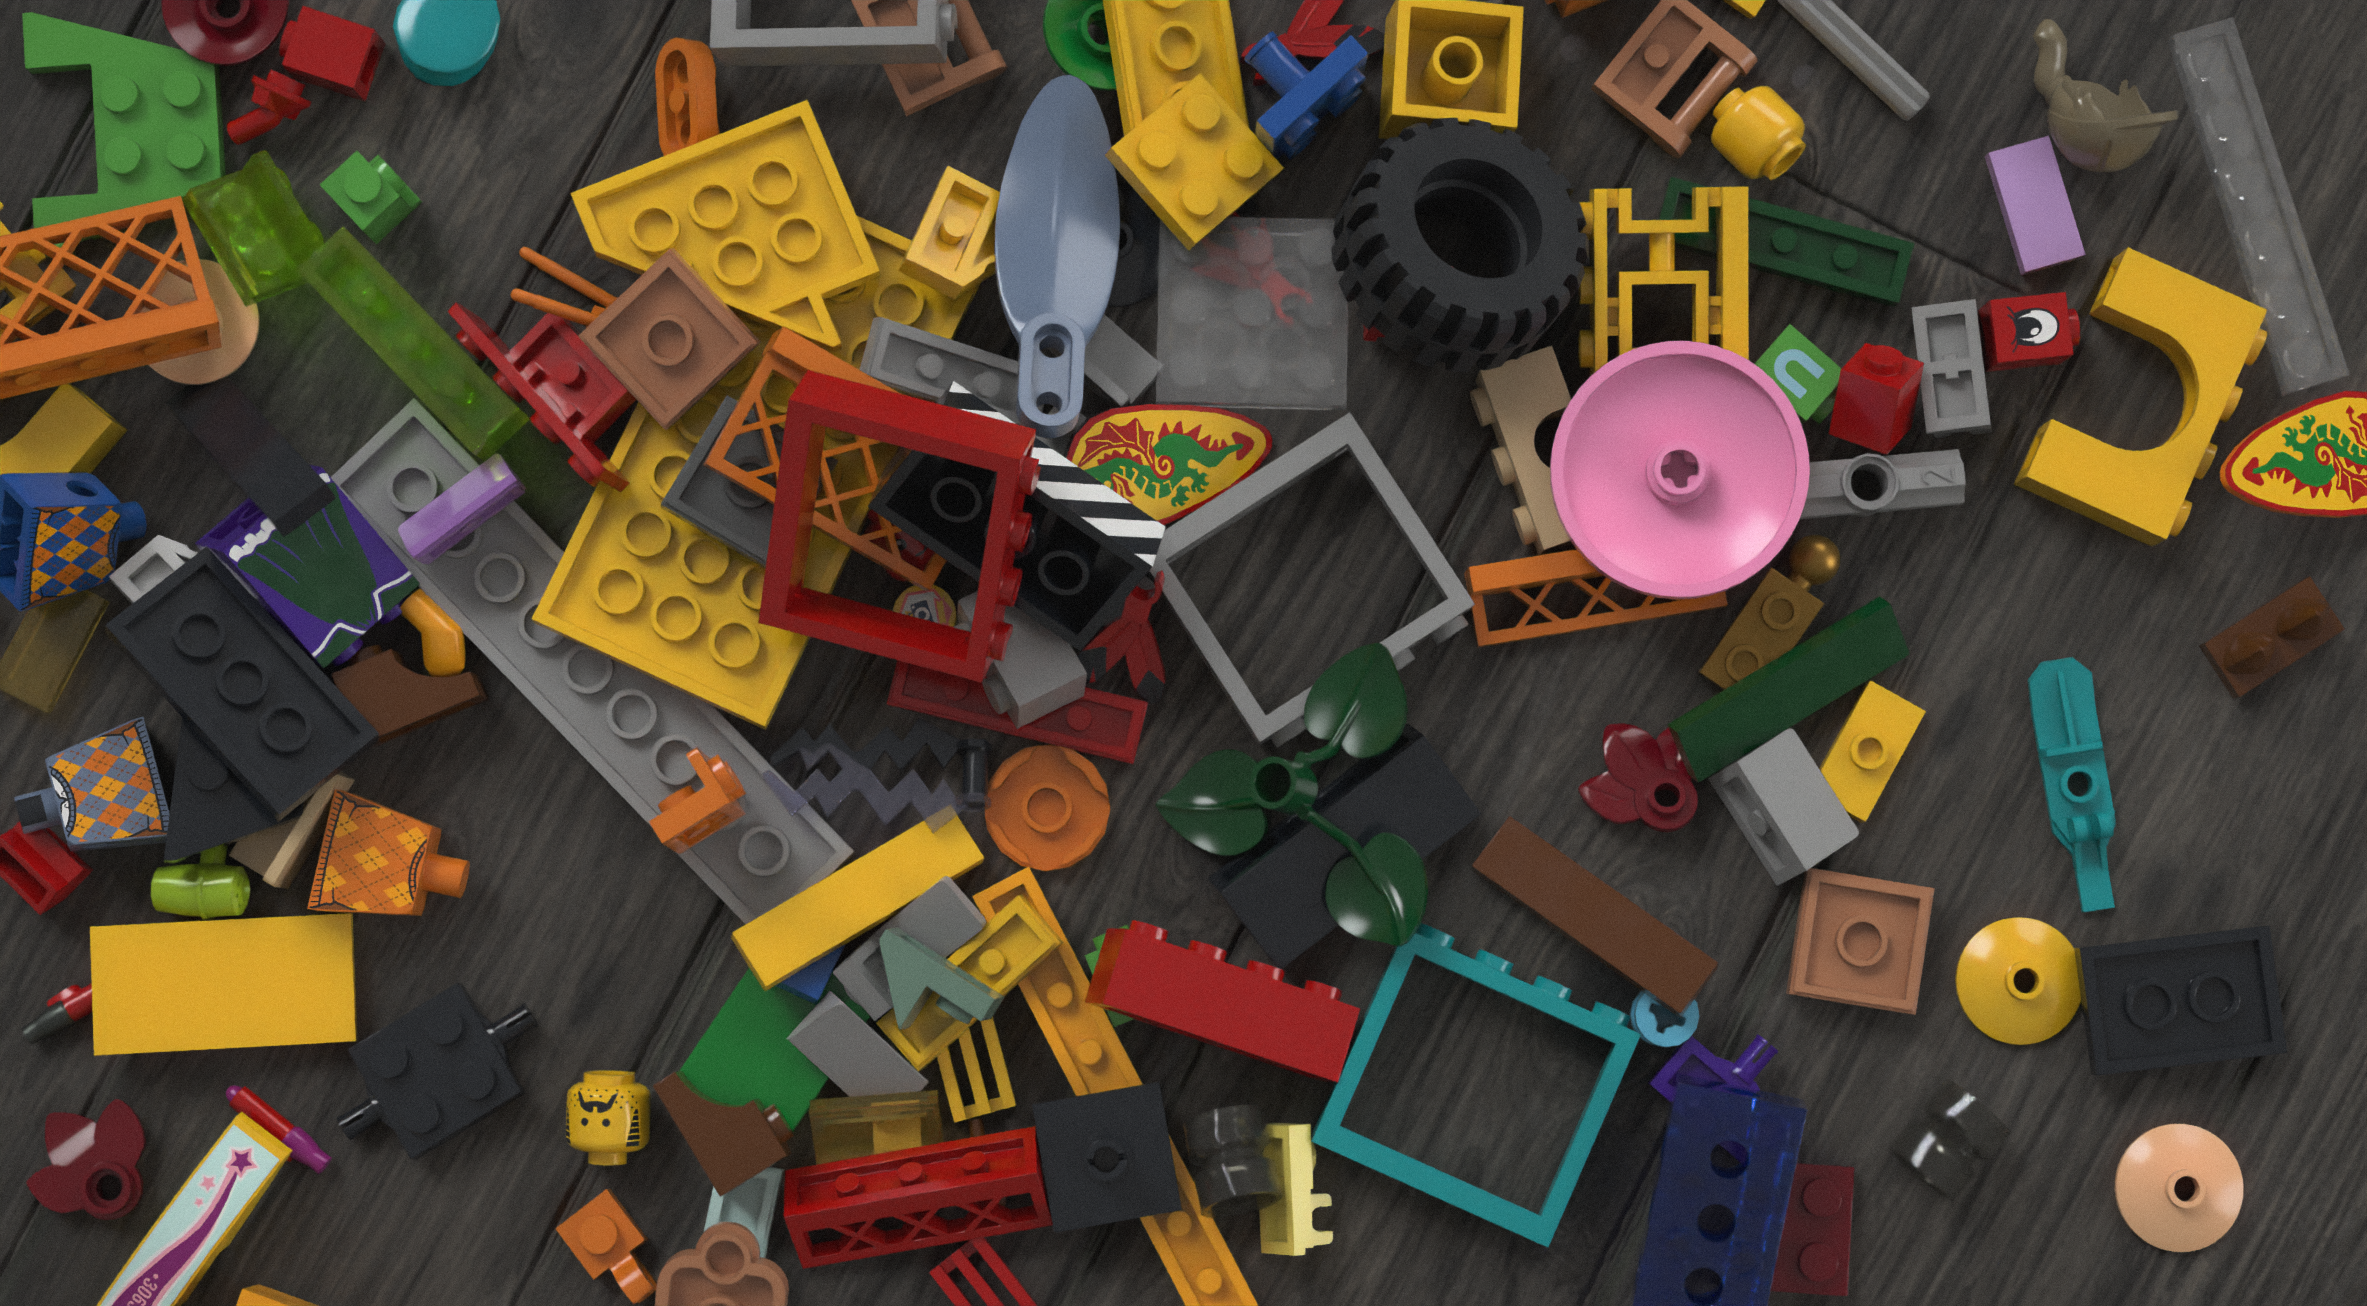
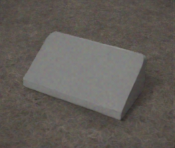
M831 991L827 993L786 1038L877 1122H880L910 1100L929 1083L927 1079Z

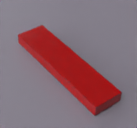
M897 660L887 700V705L1048 745L1065 747L1077 752L1134 765L1148 708V702L1085 687L1083 697L1016 729L1007 711L998 714L994 710L981 682Z

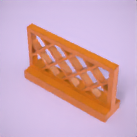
M181 196L0 236V279L29 294L12 320L0 314V328L5 330L0 337V399L222 348L219 320L213 300L209 295ZM173 218L177 236L165 254L135 240L145 224ZM128 228L125 233L118 231L121 229ZM100 235L117 244L101 269L72 254L82 238ZM64 242L61 248L54 245ZM36 249L53 258L37 284L8 269L19 252ZM128 250L157 265L141 290L112 275ZM181 250L186 266L175 261ZM64 265L93 279L77 305L48 290ZM168 271L192 284L196 300L169 306L151 295ZM104 286L133 301L123 317L106 321L88 311ZM40 300L69 315L59 332L42 336L23 326ZM143 307H146L151 310L140 313ZM80 321L86 324V326L76 328ZM16 336L22 339L21 341L12 343Z
M782 327L772 334L761 354L762 358L703 464V466L773 505L776 488L757 478L772 473L777 487L780 461L770 426L784 423L786 421V414L767 419L760 391L771 372L792 383L794 389H796L807 370L899 393L786 327ZM753 406L757 422L742 426ZM760 429L770 466L746 472L724 459L737 435ZM855 435L856 442L823 451L819 475L826 498L817 500L815 508L828 505L832 520L814 510L812 527L921 589L930 591L946 562L944 558L934 552L923 571L903 561L894 533L903 530L897 526L892 527L891 522L878 513L882 530L859 536L845 527L838 502L868 493L873 495L879 480L869 446L882 442ZM859 449L869 486L836 495L826 458ZM884 536L888 552L869 540Z

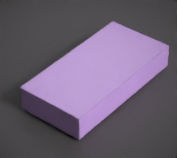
M2046 136L1989 152L1985 156V160L2021 276L2084 257L2086 254L2050 137Z

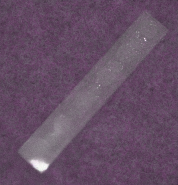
M2233 17L2172 35L2167 41L2252 303L2267 309L2260 328L2267 331L2265 343L2282 395H2289L2348 376V368Z

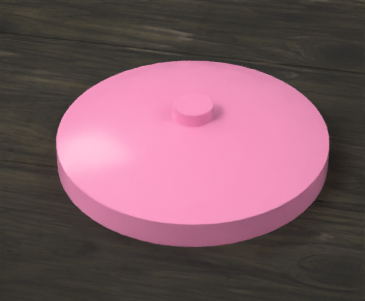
M1666 341L1649 344L1628 351L1603 365L1587 379L1569 402L1557 428L1550 459V486L1555 509L1565 533L1578 552L1598 572L1611 581L1640 594L1666 599H1694L1710 596L1735 587L1758 573L1779 553L1791 537L1801 517L1809 487L1810 466L1806 437L1798 415L1785 393L1762 369L1746 358L1721 347L1701 342Z

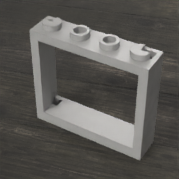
M712 0L710 49L724 67L947 63V41H954V29H958L957 10L955 4H948V0H918L917 26L750 29L751 0Z
M1350 412L1164 531L1153 567L1147 573L1154 583L1157 572L1163 571L1165 582L1161 596L1258 746L1271 739L1278 748L1307 729L1303 719L1304 707L1312 686L1268 715H1265L1171 570L1169 564L1348 450L1445 599L1441 604L1380 642L1389 649L1397 671L1416 659L1410 649L1429 636L1439 645L1468 626L1469 624L1463 615L1475 605Z

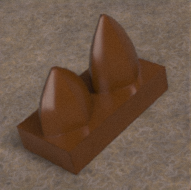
M2309 576L2199 645L2232 698L2235 699L2342 632L2345 628Z

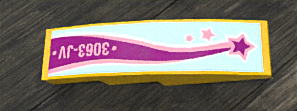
M243 1112L238 1114L159 1216L97 1306H181L188 1300L217 1255L230 1245L293 1150Z

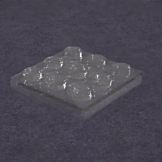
M1228 217L1190 251L1185 248L1160 219L1156 404L1195 405L1214 408L1346 410L1348 302L1338 284L1344 271H1336L1333 266L1331 248L1336 242L1332 233L1335 219Z

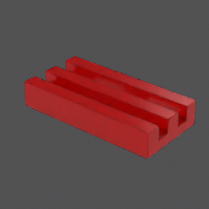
M985 1237L969 1240L929 1272L955 1306H973L949 1275V1272L956 1267L959 1268L987 1306H1005L968 1259V1257L978 1251L1020 1306H1038Z

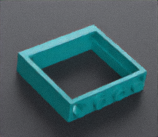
M1421 923L1417 932L1407 944L1401 947L1394 946L1346 1055L1338 1083L1334 1082L1311 1134V1142L1545 1247H1549L1641 1034L1627 1028L1631 1016L1597 1001L1592 1011L1586 1010L1568 1002L1572 993L1571 989L1537 975L1534 984L1530 985L1510 976L1514 966L1513 963L1481 949L1478 950L1475 959L1465 956L1451 949L1455 941L1454 937ZM1414 956L1612 1043L1538 1214L1340 1126Z

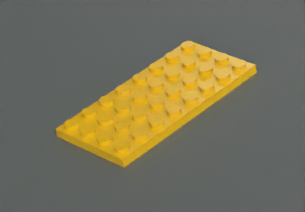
M857 216L879 267L881 277L823 300L842 344V350L834 353L826 351L860 370L873 318L883 317L954 340L980 284L954 300L899 272L898 270L912 240ZM735 313L761 343L668 430H665L638 402L610 458V461L630 484L622 492L617 491L602 481L597 485L531 619L535 624L766 730L810 637L758 623L765 568L661 508L663 499L725 397L728 395L736 401L739 400L762 358L761 354L772 334L777 331ZM772 372L760 391L767 419L787 414L788 399L795 390L792 383ZM785 422L777 424L780 427L785 428ZM826 427L823 451L856 442L855 435ZM885 442L869 446L878 480H880L885 467L901 448L900 446ZM859 449L832 456L838 460L831 474L836 495L869 486ZM824 489L821 490L816 501L826 498ZM871 493L838 502L845 527L857 535H860L868 518L867 513L870 508L867 506L872 498ZM828 505L814 509L832 520ZM812 527L803 587L831 594L852 549Z

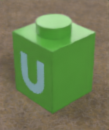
M1789 324L1755 362V365L1772 378L1785 393L1794 407L1801 425L1809 417L1820 424L1834 408L1836 387L1841 368Z

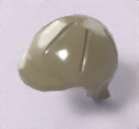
M2044 19L2037 26L2033 38L2039 47V57L2033 81L2037 91L2045 97L2046 104L2049 105L2047 110L2049 132L2059 152L2073 165L2087 171L2099 173L2116 172L2128 168L2149 152L2161 132L2162 125L2179 119L2178 110L2151 113L2146 103L2142 100L2138 87L2133 85L2128 89L2127 79L2121 82L2118 96L2101 84L2072 80L2070 76L2065 75L2068 50L2067 39L2062 30L2051 19Z

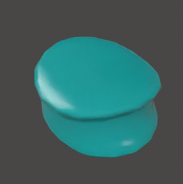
M402 0L396 10L393 30L404 64L417 79L433 86H455L468 81L478 74L489 60L499 37L498 30L501 19L496 0Z

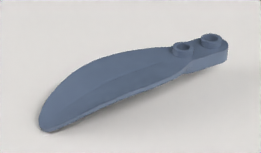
M1071 75L1059 76L1049 81L1038 93L1025 114L1005 169L995 223L994 256L997 287L1005 317L1014 337L1019 343L1016 414L1022 426L1037 429L1036 436L1042 438L1063 436L1070 432L1079 420L1083 402L1085 347L1097 331L1107 309L1114 284L1119 251L1120 210L1116 171L1112 163L1105 157V154L1111 148L1108 128L1092 90L1084 81ZM1044 348H1054L1061 353V356L1049 358L1043 355L1041 350ZM1042 404H1050L1056 407L1059 412L1054 415H1048L1039 411L1037 407Z

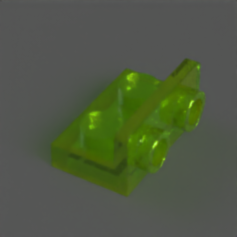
M266 150L253 154L242 170L190 188L182 199L246 307L308 283L328 257L324 239L319 228L312 221L308 220L293 195L292 186L287 175L280 168L276 167Z

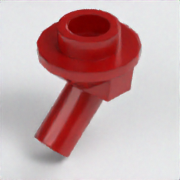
M270 69L266 80L254 75L251 80L254 87L251 101L261 107L228 122L227 132L235 144L241 145L272 130L280 124L284 117L296 120L300 111L310 108L312 103L301 97L306 85Z

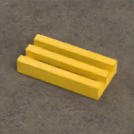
M993 1017L980 1022L1000 1097L988 1100L970 1028L959 1036L958 1039L975 1104L964 1106L949 1046L937 1056L954 1123L1017 1106Z

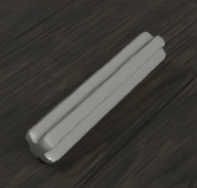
M1778 0L1787 11L1900 118L1908 121L1926 105L1930 98L1928 91L1831 0Z

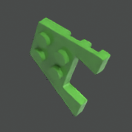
M32 12L22 13L26 70L31 74L92 70L98 192L96 194L32 198L34 229L181 196L184 204L226 187L219 65L202 62L181 49ZM94 235L90 237L82 238L80 242H83L90 238L96 240L101 238L102 236ZM64 242L54 245L61 248Z

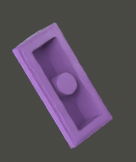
M495 454L399 526L398 532L410 555L422 564L429 565L524 494L526 487L503 456Z

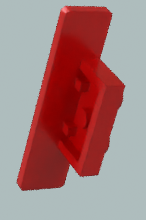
M456 302L447 311L462 328L455 335L459 342L480 361L483 362L488 357L499 369L492 376L494 381L516 402L521 403L524 399L528 401L536 410L530 417L531 422L551 442L558 445L563 441L574 454L567 461L587 483L596 487L602 481L619 492H622L630 484L594 442L637 399L578 337L580 334L578 330L567 319L547 313L510 350L482 318Z

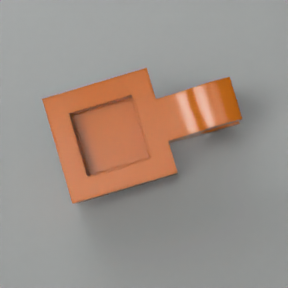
M611 1189L604 1190L555 1228L593 1280L599 1279L611 1270L620 1288L633 1304L641 1303L656 1291V1280L634 1253L637 1248L648 1241V1238Z

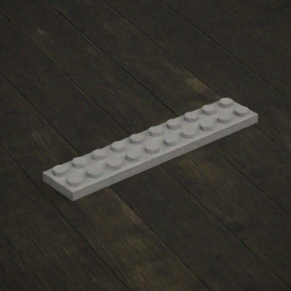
M415 398L331 476L336 485L420 583L418 586L459 624L463 633L649 825L651 819L661 814L658 804L662 800L687 786H692L695 793L705 787L687 758L686 753L697 747L710 758L719 754L724 762L727 761L746 791L745 795L737 799L745 815L678 855L745 924L835 873L856 853L713 705L545 629L532 621L531 618L564 551L515 501L429 565L422 564L410 555L398 532L399 526L480 466Z

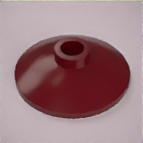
M161 0L163 19L174 41L192 57L205 63L221 66L248 62L268 50L281 34L289 9V0H239L241 5L239 13L232 18H223L220 14V8L226 0Z

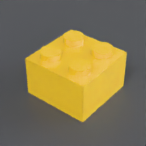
M1395 0L1385 21L1379 138L1389 139L1390 137H1398L1404 128L1416 123H1426L1429 127L1433 120L1438 118H1458L1459 125L1465 126L1469 123V119H1475L1491 123L1490 130L1501 134L1505 129L1515 132L1518 125L1524 7L1467 0Z

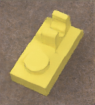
M1256 1124L1261 1253L1299 1256L1305 1255V1248L1330 1244L1333 1241V1231L1315 1230L1312 1226L1313 1210L1317 1207L1331 1206L1332 1201L1329 1194L1311 1193V1189H1314L1313 1170L1316 1164V1149L1314 1143L1311 1142V1124Z

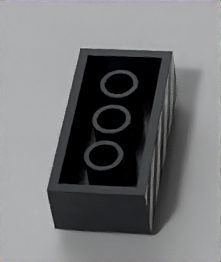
M954 381L936 402L941 405L1014 423ZM1035 437L1032 458L1039 459L1038 467H1041L1034 493L1032 496L1025 494L1023 512L1032 514V522L1024 550L1022 552L1015 551L1013 567L1022 569V580L1014 606L1081 651L1153 567L1166 527ZM901 447L885 467L867 507L979 582L998 472Z

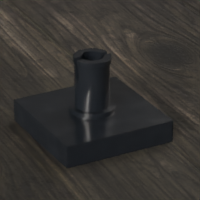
M1159 1082L1032 1104L1054 1233L1182 1210Z

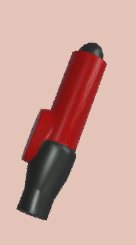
M92 983L83 988L79 985L70 986L48 1000L46 1003L48 1008L35 1020L22 1027L27 1040L34 1045L46 1037L61 1033L74 1026L78 1020L92 1013Z

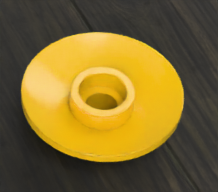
M2022 917L2007 918L1985 926L1968 941L1957 963L1955 984L1957 997L1963 1012L1979 1031L2003 1043L2027 1045L2051 1038L2071 1021L2081 1002L2073 946L2058 930L2039 920ZM2023 968L2029 970L2035 979L2034 987L2028 993L2019 992L2014 985L2016 972Z

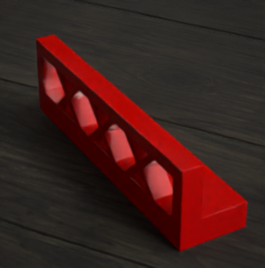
M1036 1126L785 1170L784 1219L803 1269L1053 1225L1048 1194L1042 1177V1160ZM1030 1193L1034 1205L1009 1209L998 1204V1202L1003 1197ZM958 1206L969 1211L964 1218L947 1220L935 1215L940 1208ZM894 1217L906 1222L901 1229L884 1231L872 1226L877 1219ZM831 1228L844 1233L838 1240L812 1244L808 1231Z

